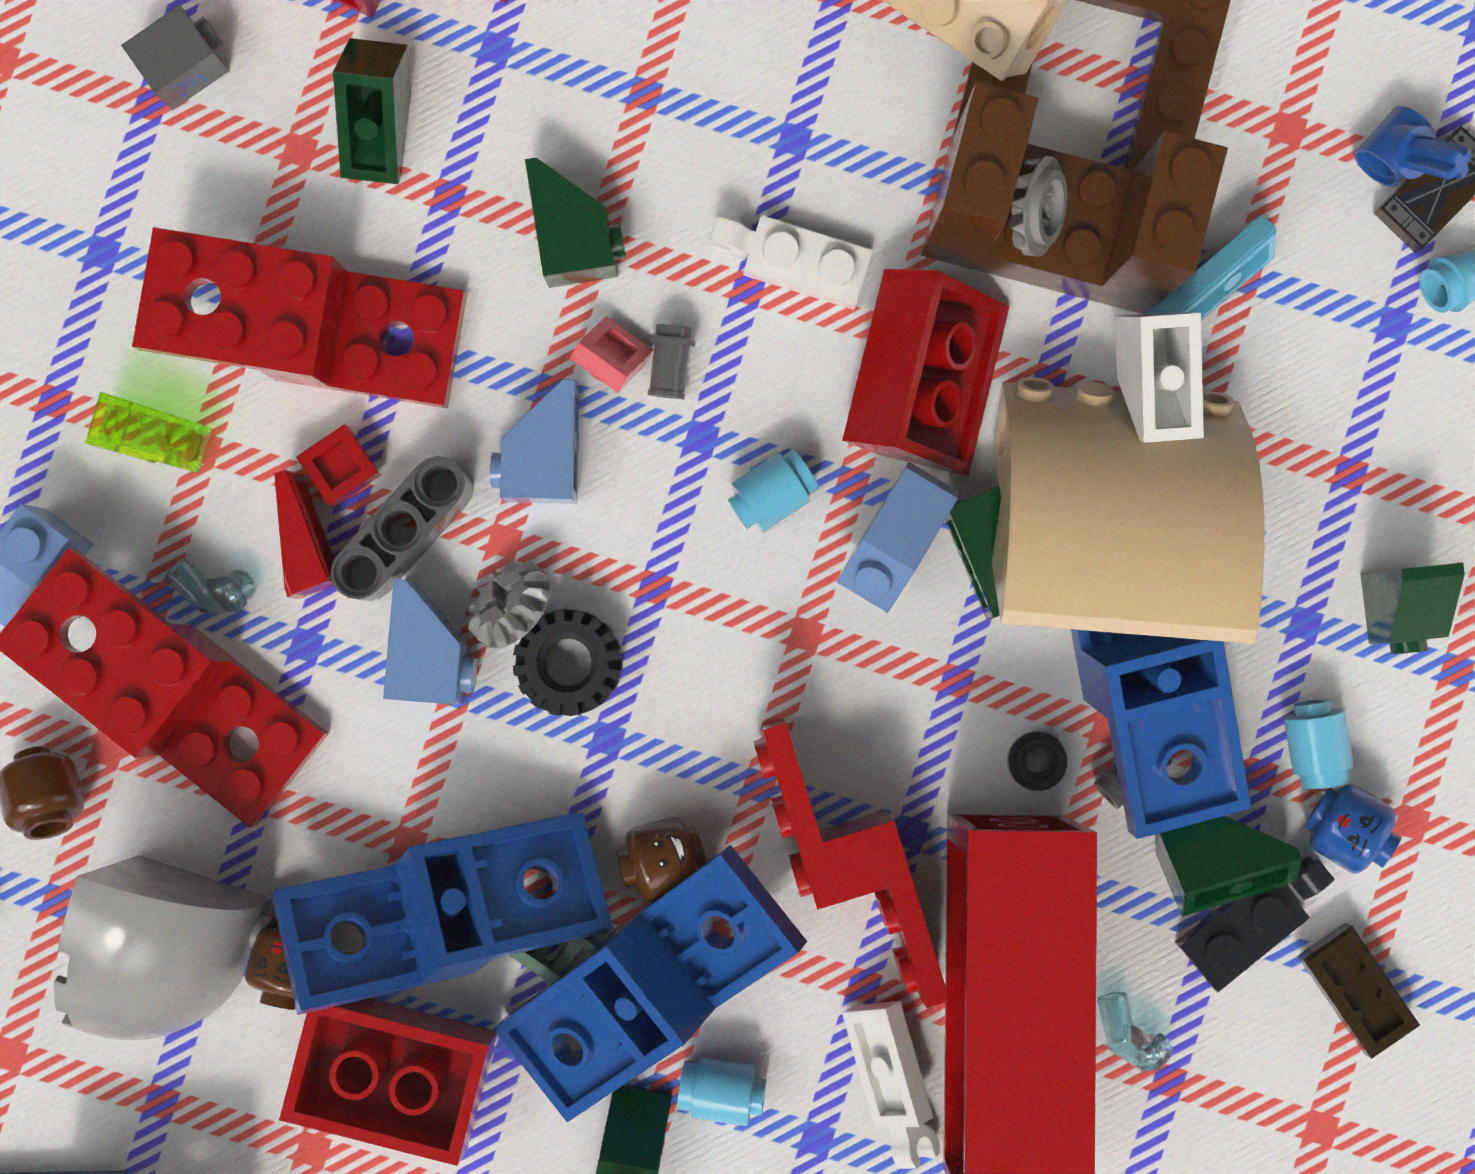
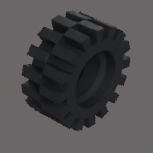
M575 609L553 610L551 613L543 614L537 624L521 638L519 644L515 645L513 655H516L515 665H512L513 673L519 680L520 685H518L521 693L523 695L526 694L531 700L530 703L538 709L542 708L548 711V714L556 716L580 715L602 705L610 698L609 696L613 690L616 689L620 681V672L623 670V660L620 653L621 647L611 628L596 616ZM564 639L579 641L587 648L591 656L589 674L582 682L573 686H565L555 682L546 669L548 651L555 643Z

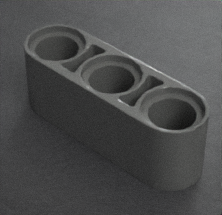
M441 456L427 458L421 462L336 556L332 563L331 578L333 585L339 593L351 599L365 601L381 599L393 588V580L401 579L468 505L472 498L474 486L472 478L466 469L451 459ZM452 471L457 480L454 494L447 500L435 501L429 490L431 479L438 472ZM411 514L417 525L416 535L408 544L398 546L391 538V524L398 516ZM368 557L375 564L377 571L376 579L369 588L359 590L352 583L351 571L357 561Z

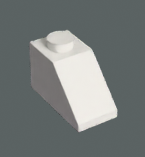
M1168 312L1115 316L1117 379L1139 442L1204 438L1201 313Z

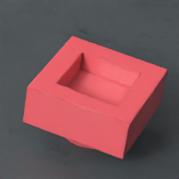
M606 316L578 342L570 359L587 370L594 378L618 393L646 365L653 349Z

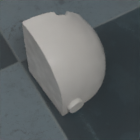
M140 855L78 875L69 900L58 946L59 952L70 955L67 977L58 975L54 980L55 1009L67 1013L63 1018L62 1024L91 1035L116 1040L158 1038L176 1033L196 1024L218 1009L241 983L245 976L251 948L257 934L263 928L273 926L274 917L267 915L272 898Z

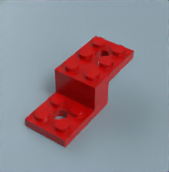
M153 227L132 347L139 351L255 369L276 381L448 409L467 294L464 290L350 272L333 256ZM213 283L217 285L221 294L218 307L209 314H196L191 305L193 292L203 284ZM405 325L410 327L413 332L414 341L412 347L408 352L400 356L387 354L383 347L385 333L393 326Z
M68 548L0 633V652L134 758L158 754L250 828L260 822L329 734L193 625L171 624L78 549ZM84 616L94 624L96 638L89 649L81 652L71 645L68 632L72 622ZM240 727L251 729L256 734L259 742L257 753L248 761L238 759L230 749L231 735Z
M780 719L761 725L765 738L753 741L764 779L777 776L782 795L771 798L782 838L793 835L796 838L799 852L788 856L800 897L813 894L817 910L874 893L884 926L887 927L889 935L899 934L902 946L893 948L892 953L907 994L918 992L926 1008L950 1001L895 820L884 810L819 830L785 720Z

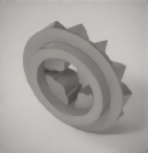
M1036 155L1034 159H1027L1021 168V176L1017 180L1011 203L1012 215L1008 224L1013 229L1012 241L1014 247L1021 249L1023 255L1036 257L1044 255L1058 238L1064 223L1067 208V184L1060 165L1053 156Z
M512 560L506 565L502 573L492 571L490 582L485 587L477 588L480 596L467 609L472 616L468 629L483 645L490 648L506 647L520 640L537 624L547 607L551 589L548 575L530 560L522 564Z

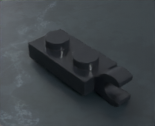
M1307 856L1301 861L1296 883L1220 905L1175 943L1209 985L1218 993L1307 921L1310 917L1299 903L1320 893L1335 879L1320 860L1314 861L1311 856Z

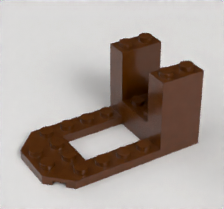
M1076 0L1161 23L1123 168L1028 144L1039 100L1038 97L1025 94L1032 64L1026 74L1006 77L1001 81L972 62L921 256L1140 314H1147L1195 274L1228 147L1195 139L1231 0ZM1036 155L1053 156L1058 161L1061 171L1065 176L1067 184L1066 215L1061 232L1048 251L1040 257L1027 256L1022 254L1021 249L1015 248L1012 241L1013 229L1008 224L1012 215L1011 203L1017 180L1021 176V168L1027 159H1034Z

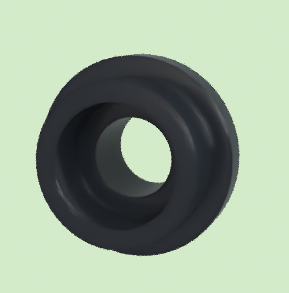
M1033 731L1021 735L1013 742L1008 752L1007 766L1010 775L1019 785L1029 790L1043 791L1054 787L1063 778L1067 769V754L1057 738L1045 732ZM1038 749L1045 754L1046 764L1042 770L1032 772L1026 765V758L1031 751Z

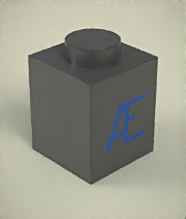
M180 5L121 45L152 91L171 110H174L229 72L217 54L225 48V45L204 16L194 22Z

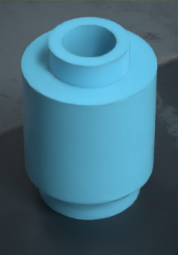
M793 449L784 456L776 453L732 482L731 485L736 494L729 498L728 502L746 529L756 524L764 533L809 503V495L818 490L819 485L806 463Z
M1312 699L1295 703V713L1286 715L1284 723L1293 774L1300 776L1301 787L1305 789H1324L1349 783V769L1354 767L1345 709L1332 708L1330 699Z
M700 1057L698 1063L684 1061L677 1109L690 1111L691 1118L748 1127L750 1115L762 1116L767 1079L756 1078V1065Z

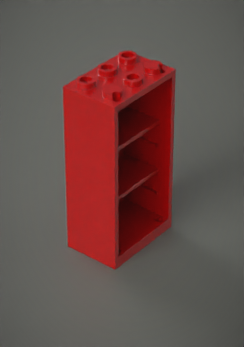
M947 814L945 986L950 1001L945 1002L943 1170L945 1174H1095L1097 832L1064 815Z

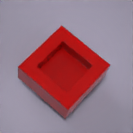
M346 424L296 456L327 505L333 508L382 475L352 429Z

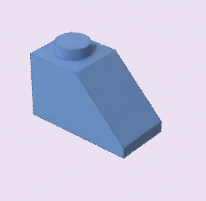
M575 379L561 380L501 437V453L492 452L490 483L492 488H500V498L504 501L577 504L580 387Z
M908 462L855 547L837 583L888 613L916 571L961 492Z
M20 504L0 530V624L4 627L68 548L78 549L86 555L93 546L92 542L48 509Z
M394 579L383 699L452 705L464 703L465 693L474 692L477 676V659L475 657H468L469 644L416 582Z

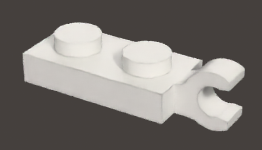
M763 215L760 217L756 232L735 221L716 217L709 245L713 249L747 258L743 272L744 276L853 310L856 307L873 252L871 249Z
M901 1002L855 1005L842 1012L874 1128L888 1127L892 1143V1157L899 1169L918 1168L921 1166L919 1157L939 1155L940 1146L934 1130L924 1125V1123L934 1117Z

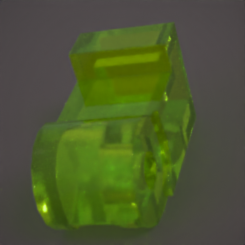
M100 392L85 443L147 462H159L199 474L212 428Z

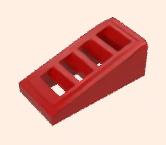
M285 469L274 473L284 589L287 598L301 599L334 586L331 578V568L335 558L304 477Z

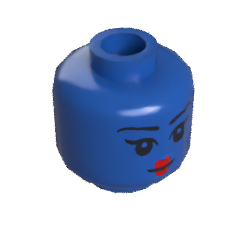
M1346 784L1338 791L1328 788L1304 825L1305 828L1312 831L1309 841L1311 848L1353 874L1366 870L1372 862L1383 868L1402 837L1392 832L1396 824L1395 810L1385 802L1353 784Z

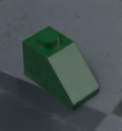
M349 38L333 70L340 178L399 184L410 105L408 45Z
M537 157L525 159L542 272L548 287L553 288L618 277L615 260L626 258L621 224H609L605 206Z
M1463 562L1360 574L1369 644L1390 643L1391 654L1428 651L1427 639L1449 637L1465 576Z
M1226 816L1157 834L1156 856L1182 917L1293 884L1297 881L1302 856L1297 847Z
M625 1084L612 1092L596 1174H658L672 1093Z

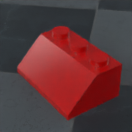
M884 269L842 441L881 456L969 476L1010 306L939 270Z

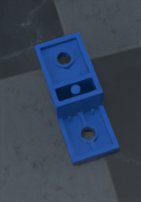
M1071 629L1083 699L1108 719L1128 832L1136 839L1251 809L1224 641ZM1180 750H1190L1193 761L1188 772L1177 778L1169 777L1167 774V764L1171 756Z
M583 812L412 846L406 850L395 865L276 889L272 894L297 1015L474 974L495 958L606 933L613 928ZM538 869L550 877L553 885L550 898L536 899L526 891L523 882L526 871ZM342 923L356 926L363 936L362 949L355 954H343L335 949L330 938L333 927Z
M729 845L663 896L651 902L614 929L579 964L507 1015L493 1029L565 1121L569 1122L682 1047L718 1006L799 953L808 941L734 848ZM711 916H719L727 920L734 930L735 938H726L720 935L713 927ZM563 1033L576 1038L581 1044L583 1052H575L570 1049L564 1040Z

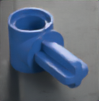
M1405 106L1394 107L1354 153L1358 166L1370 178L1389 187L1396 186L1402 178L1415 179L1424 173L1446 180L1452 178L1461 179L1468 173V163L1472 157L1470 150L1466 146L1437 139L1432 125L1421 114Z

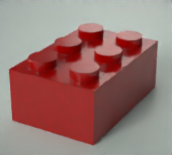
M371 998L306 1013L279 1121L458 1166L469 1146L497 1033L492 1029Z

